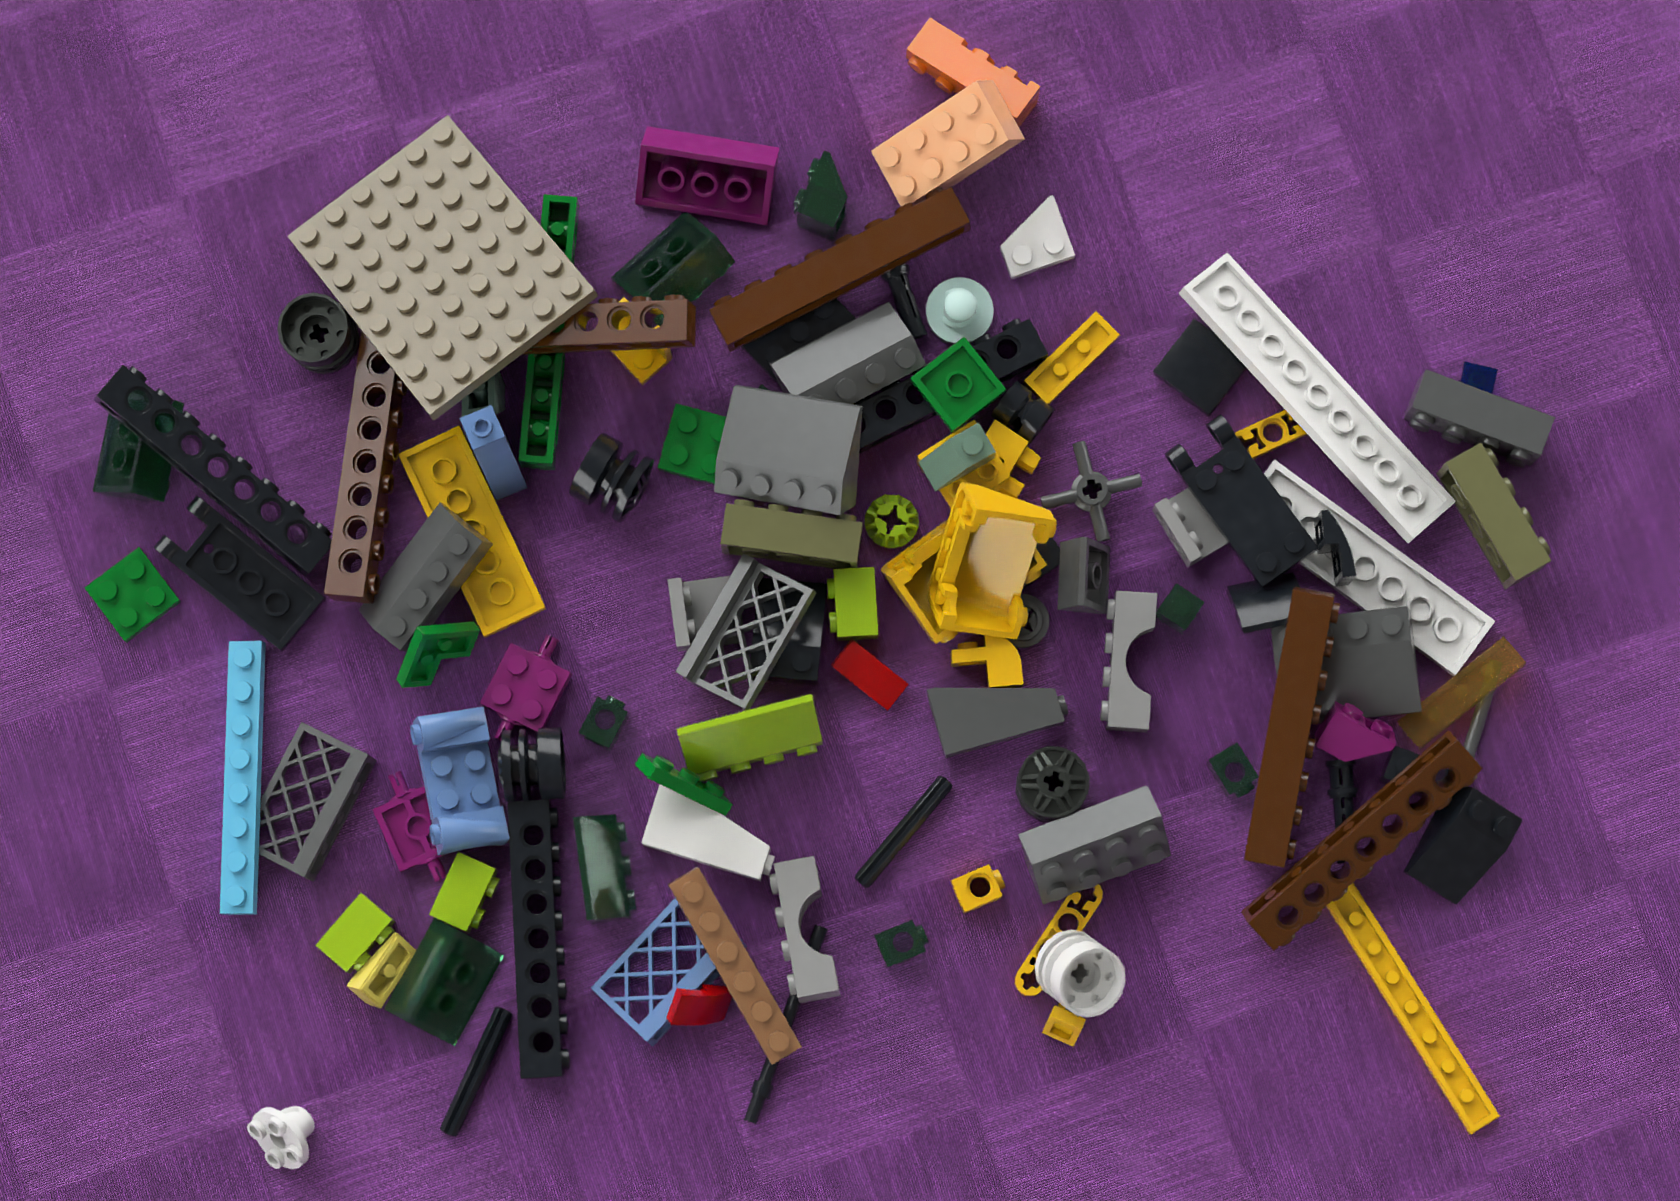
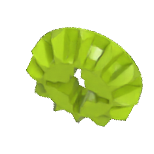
M885 494L874 500L866 511V532L872 541L882 547H902L914 538L918 530V513L912 502L901 495ZM894 508H897V519L906 525H894L893 530L888 535L887 523L877 517H887L893 512Z

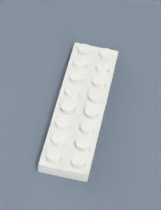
M1274 460L1264 473L1315 543L1314 519L1321 510H1329L1340 525L1348 541L1357 576L1349 585L1335 586L1331 553L1317 554V551H1315L1299 564L1363 611L1408 606L1411 611L1415 649L1454 677L1492 627L1495 620L1278 461Z

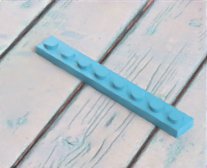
M229 641L220 914L257 915L266 643L263 641Z

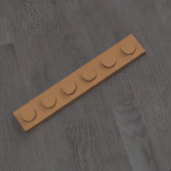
M699 867L668 884L670 890L769 1062L773 1065L801 1048L802 1046Z

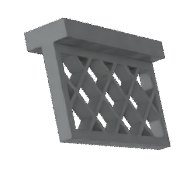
M743 553L675 672L687 682L701 687L745 711L750 710L815 597L816 592L758 563L754 558ZM766 575L772 578L775 590L759 596L757 586L763 576ZM793 591L803 594L797 606L786 609L783 595ZM777 598L780 612L764 617L761 603ZM755 606L758 620L742 625L740 616L744 609ZM782 619L783 631L779 636L769 639L766 625ZM760 627L763 641L747 647L744 633ZM738 635L741 649L725 655L723 646L726 640ZM765 649L767 658L764 664L752 669L749 654ZM743 657L746 671L730 677L727 662ZM721 665L724 679L711 684L706 682L704 679L710 668ZM748 679L750 688L743 700L735 697L732 684ZM726 686L727 692L724 691V690H722V689H720V688H723V687Z
M301 722L261 798L260 827L268 825L272 842L259 846V855L314 882L377 760ZM306 733L317 737L320 750L303 756L300 744ZM324 741L333 746L325 748ZM338 750L349 753L350 756L344 767L332 771L328 754ZM322 756L327 773L309 778L305 762ZM300 764L304 781L287 787L284 777L287 769ZM339 775L337 781L335 782L334 777ZM329 779L332 789L329 796L316 801L312 784ZM306 787L311 803L294 809L289 792ZM284 794L288 812L271 817L268 806L272 798ZM323 806L322 810L319 812L318 807ZM313 809L316 819L313 827L300 832L296 815ZM290 817L295 834L278 840L273 823ZM297 840L300 852L292 864L283 859L280 845ZM274 848L276 855L267 850Z

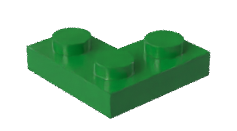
M474 621L417 626L396 680L402 688L431 685L441 659L469 657L471 655L480 629Z

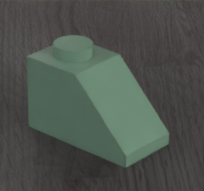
M500 371L462 399V417L492 405L496 414L505 410V383Z
M978 422L948 439L918 463L934 491L937 492L995 459L996 451Z

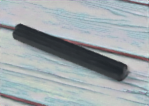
M941 775L935 779L856 873L855 879L865 888H869L951 791L953 787L951 782Z
M501 1007L494 1009L440 1126V1130L443 1133L452 1137L458 1135L512 1018L510 1011Z

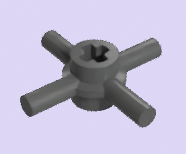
M1080 441L1072 444L1080 475L1074 480L1071 490L1040 497L1041 505L1045 509H1051L1074 503L1079 509L1090 512L1096 540L1098 542L1108 541L1110 536L1103 508L1109 503L1113 493L1142 487L1141 476L1138 473L1108 481L1104 475L1093 471L1086 441ZM1087 485H1093V489H1099L1095 499H1090L1089 494H1083Z

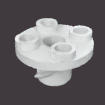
M292 1106L281 1111L265 1107L253 1116L252 1121L247 1125V1130L264 1150L265 1159L269 1165L275 1169H279L282 1166L289 1169H298L308 1160L309 1147L305 1138L315 1129L314 1120L308 1111L299 1106Z

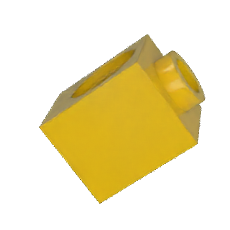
M989 864L955 878L950 882L964 914L1002 898L1001 890L1006 888L999 870L992 871ZM981 878L987 881L989 893L984 897L974 896L970 891V883L973 880Z

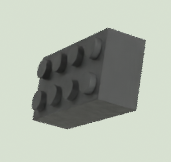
M1426 369L1415 385L1403 419L1410 421L1409 425L1419 431L1429 432V429L1442 433L1441 437L1451 443L1460 444L1461 441H1464L1474 446L1482 443L1485 449L1490 448L1493 453L1506 457L1505 461L1508 464L1524 468L1525 465L1531 466L1542 455L1555 417Z
M1147 785L1018 834L1029 874L1043 905L1061 900L1083 889L1093 888L1099 883L1117 876H1124L1130 871L1149 864L1158 863L1162 859L1171 856L1162 815Z

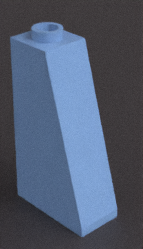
M492 405L460 418L496 501L528 488Z

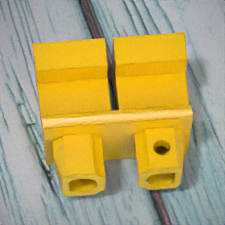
M994 420L986 436L1010 475L1016 466L1032 475L1040 463L1041 457L1028 448L1029 441L997 420ZM1010 476L1008 480L992 490L1018 498L1025 484Z

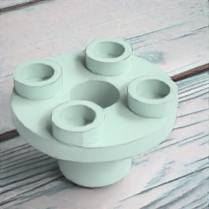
M956 277L945 280L934 288L928 298L926 305L928 325L933 333L944 343L955 344L963 337L969 343H972L975 339L983 336L990 328L994 310L992 299L987 290L972 279Z

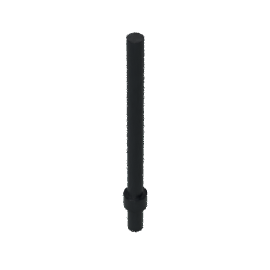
M818 925L814 926L808 945L813 950L820 952L828 929ZM789 994L783 1010V1015L791 1029L801 1004L797 994ZM766 1057L759 1079H755L750 1091L753 1095L744 1120L757 1124L766 1099H770L774 1086L771 1083L779 1061L772 1065Z

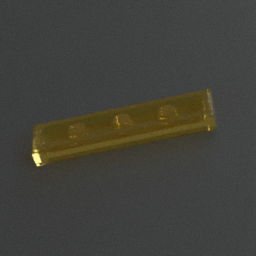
M1503 636L1422 701V712L1408 713L1397 723L1420 750L1524 667L1526 662Z

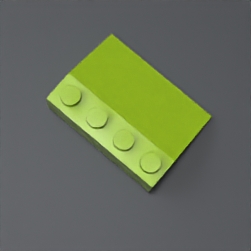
M812 694L677 728L687 769L699 776V781L701 782L718 778L717 772L727 769L731 770V774L750 770V763L764 760L765 765L775 764L784 761L783 755L796 751L798 757L818 752L817 746L823 745Z

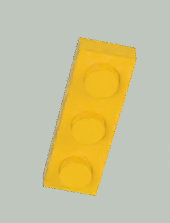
M1097 311L1094 312L1023 383L1038 398L1050 404L1119 338L1120 334Z

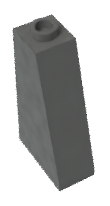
M930 688L926 691L945 758L1063 725L1065 722L1063 716L1069 714L1064 696H1057L1055 688Z

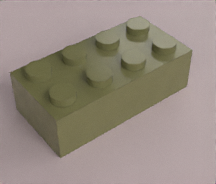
M1479 443L1445 462L1436 474L1446 491L1456 501L1454 504L1506 590L1540 571L1551 562L1548 556L1551 554V550L1542 536L1537 537L1531 525L1534 522L1525 507L1520 508L1513 496L1516 495V491L1507 477L1502 478L1496 468L1499 465L1498 460L1490 448L1485 449L1482 443Z
M735 499L734 504L726 503L720 542L723 554L742 556L744 553L752 558L830 569L857 568L863 522H857L856 516L841 514L836 515V518L822 517L823 512L802 509V514L788 512L789 507L778 504H769L768 509L754 507L755 502Z

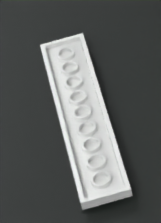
M1228 253L1224 254L1182 288L1179 295L1408 544L1456 502Z

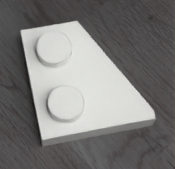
M1054 195L1048 197L1000 246L1011 280L1075 258V253Z

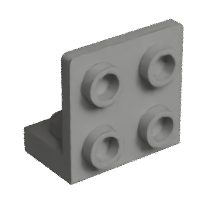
M1188 488L1169 500L1164 498L1154 504L1152 509L1154 515L1187 568L1228 544L1227 540Z
M730 576L682 582L681 578L667 579L678 652L689 649ZM738 635L728 638L724 645L739 644Z

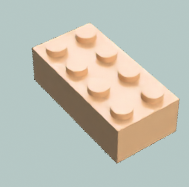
M977 80L871 150L900 206L908 203L916 205L926 200L925 196L929 192L941 187L943 190H946L956 185L1025 138L994 81Z

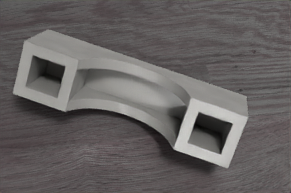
M1116 590L1114 599H1108L1106 619L1113 621L1112 633L1105 634L1104 653H1110V667L1103 668L1102 687H1108V701H1101L1100 721H1106V730L1147 733L1149 730L1151 695L1139 689L1130 679L1126 669V654L1129 646L1138 637L1154 630L1157 593Z
M810 856L773 863L775 874H769L772 894H779L781 907L775 908L778 927H785L787 940L781 941L784 961H791L793 974L787 975L790 994H797L800 1003L841 996L833 956L813 950L804 941L801 934V922L805 911L815 900L822 896L815 857Z

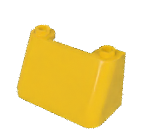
M963 482L959 485L928 586V602L940 629L1018 639L1021 627H1025L1028 620V609L1024 607L1020 596L1037 543L1045 544L1049 538H1053L1056 532V519L1050 510L977 484Z
M948 519L893 557L881 568V572L935 644L940 641L941 643H946L959 633L958 631L940 629L928 602L929 581ZM1036 548L1025 584L1036 580L1042 574L1041 569L1047 566Z

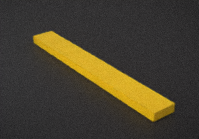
M1352 883L1348 886V890L1342 898L1337 901H1331L1326 907L1469 1135L1473 1134L1500 1117L1360 892Z

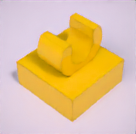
M1059 1003L1058 1006L1054 1005L1042 1033L1073 1047L1086 1019L1065 1010V1007Z

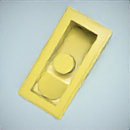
M394 932L362 968L356 972L347 984V987L366 1004L381 1009L419 952L403 937Z

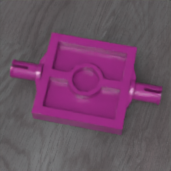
M546 634L538 652L527 651L510 643L480 701L482 706L496 712L503 719L494 736L495 739L501 741L502 730L513 731L515 726L527 727L535 732H538V728L546 727L573 675L570 671L557 666L550 659L559 642L558 639Z
M395 772L400 785H398L393 774L389 775L388 779L396 795L388 803L372 810L400 872L402 873L418 865H428L435 880L434 882L437 883L441 881V878L436 868H438L443 880L446 879L447 873L440 860L444 855L438 856L436 845H432L429 826L432 823L425 786L408 789L402 772Z

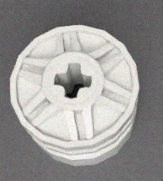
M1072 929L1058 932L1048 939L1038 952L1035 962V975L1041 989L1076 1016L1089 1018L1102 1015L1112 1008L1122 995L1125 985V968L1119 957L1085 932Z

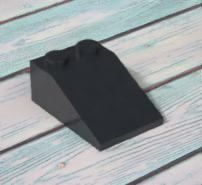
M762 578L758 585L759 596L775 590L773 579ZM797 581L813 589L816 595L766 681L818 685L827 584ZM793 591L783 595L786 609L797 606L803 594ZM777 598L761 603L764 617L780 612ZM755 611V620H758L757 613ZM782 619L766 625L769 639L779 636L784 629ZM760 627L753 629L752 645L763 641ZM765 649L751 654L752 669L764 664L767 658Z
M1462 787L1452 796L1451 802L1445 808L1435 811L1403 872L1457 905L1507 851L1523 819L1474 787Z

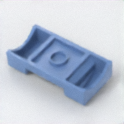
M484 707L416 717L413 725L410 726V734L413 745H417L432 823L429 826L432 845H436L438 856L474 847L505 845L509 841L504 808L499 803L488 747L490 737Z

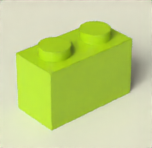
M874 567L833 569L834 578L827 579L828 599H835L836 612H829L830 633L837 632V641H848L852 638L854 640L878 639Z
M458 852L429 915L467 933H470L472 927L478 929L486 912L481 907L487 896L493 897L499 885L500 879L496 877L498 870Z
M360 893L315 946L345 972L351 974L354 969L359 971L372 957L368 953L377 943L382 946L394 932L391 926L396 921L366 895Z

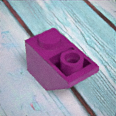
M1336 701L1314 734L1316 747L1344 762L1391 751L1396 745L1395 733L1392 732L1393 729L1387 723L1379 719H1375L1373 722L1362 716L1363 712L1356 706L1349 703L1342 705Z

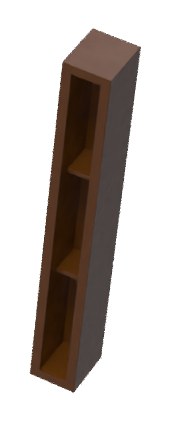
M942 187L937 188L925 196L926 200L916 205L908 203L901 206L894 212V216L885 221L882 218L873 220L864 227L865 231L855 236L852 233L846 234L834 242L835 246L825 251L817 249L804 257V262L794 267L792 264L785 265L774 272V277L764 282L759 279L744 287L745 292L735 297L726 295L715 301L714 307L709 309L729 352L970 231V221L952 187L943 190Z
M1300 587L1293 588L1244 860L1285 868L1286 860L1294 859L1297 840L1291 839L1293 825L1300 826L1303 806L1297 805L1299 792L1306 793L1309 772L1303 771L1305 758L1312 759L1316 740L1309 738L1311 724L1318 725L1322 705L1315 704L1318 691H1325L1328 671L1322 670L1324 657L1331 658L1334 637L1328 636L1330 623L1337 624L1340 603L1334 602L1335 594Z

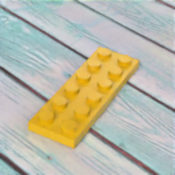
M460 425L399 453L398 456L427 517L430 516L441 502L493 543L461 586L484 638L545 610L544 602Z

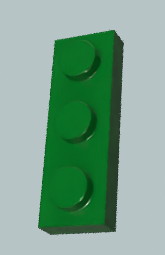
M641 753L635 763L648 779L724 816L727 815L733 805L723 795L725 789L711 780H708L705 784L699 781V776L682 767L681 771L674 769V765L660 755H656L654 759Z

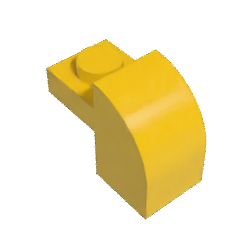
M984 635V647H978L977 642H964L957 644V649L951 650L952 667L986 664L988 688L1023 687L1021 658L1016 647L1008 639Z

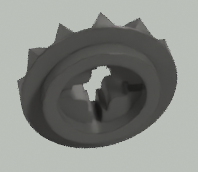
M1021 594L1020 597L1024 607H1027L1028 613L1030 611L1033 612L1028 620L1032 632L1021 627L1018 639H1006L1016 648H1029L1040 642L1045 636L1049 627V615L1046 607L1039 599L1029 594Z

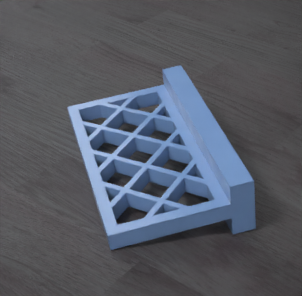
M676 898L591 987L604 1002L652 1047L673 1026L670 1025L666 1016L676 989L700 990L702 984L711 985L719 977V973L707 952L702 957V950L705 949L697 935L696 945L677 946V927L692 926L689 921L677 922V909L680 905ZM672 915V922H666V920ZM659 928H672V946L653 947V934ZM741 940L742 944L746 948L747 945ZM648 941V947L641 948ZM678 951H696V964L692 969L678 970ZM672 952L673 970L654 971V953ZM636 953H648V972H630V959ZM624 966V973H618ZM678 975H685V976L678 982ZM673 976V989L667 995H654V977ZM649 977V996L630 997V978ZM625 978V997H609L602 989L611 979ZM660 1000H662V1001L654 1008V1001H660ZM649 1001V1015L638 1024L630 1015V1002ZM618 1002H625V1011L617 1004Z

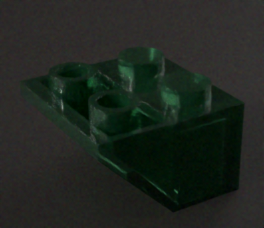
M824 150L821 158L815 157L807 173L809 177L808 186L806 189L800 188L793 203L795 207L793 214L796 215L798 227L834 242L847 214V195L831 153Z

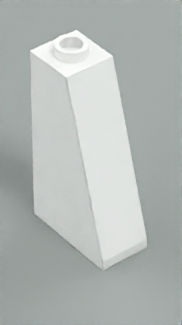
M659 785L641 842L643 846L757 881H761L763 874L769 876L775 856L769 854L771 850L769 845L722 814Z

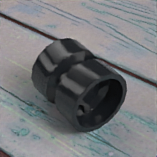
M1016 381L1000 400L991 417L1006 427L1012 425L1014 432L1029 441L1028 444H1030L1046 425L1055 408L1041 398L1032 399V391Z

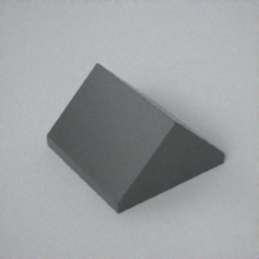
M1079 537L1060 542L1057 610L1107 614L1110 567L1109 546L1088 537Z

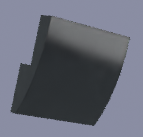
M1193 319L1153 372L1156 377L1181 393L1183 399L1210 416L1247 368L1214 332Z
M1321 510L1314 519L1316 545L1318 546L1317 554L1331 553L1335 586L1349 585L1357 576L1350 546L1340 525L1329 510Z
M1293 572L1281 575L1263 589L1256 580L1227 586L1228 597L1235 609L1237 623L1243 634L1287 625L1293 588L1300 587Z

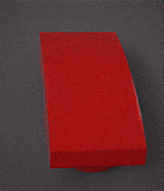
M853 638L831 664L833 668L887 711L909 685L906 680L882 663Z
M702 984L700 990L677 988L666 1019L670 1025L698 1026L720 1022L725 1019L732 996L726 986Z

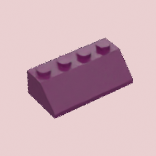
M647 126L640 148L635 204L767 225L780 147Z

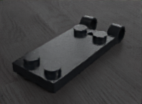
M1220 414L1207 423L1206 426L1212 437L1222 448L1221 451L1198 467L1194 465L1192 459L1180 444H1177L1164 454L1172 468L1177 472L1263 589L1317 551L1318 546L1239 441L1230 424ZM1216 465H1220L1223 468V471L1219 474L1213 471Z
M196 495L186 509L208 527L187 552L165 535L161 537L153 548L283 652L325 601V598ZM211 544L214 547L213 552L205 553V546Z

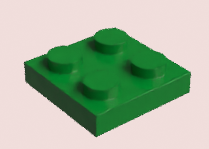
M965 337L961 338L910 378V381L952 433L1006 392V388Z
M676 403L659 460L658 470L715 485L716 458L726 416Z
M140 547L136 548L84 587L126 643L181 602Z

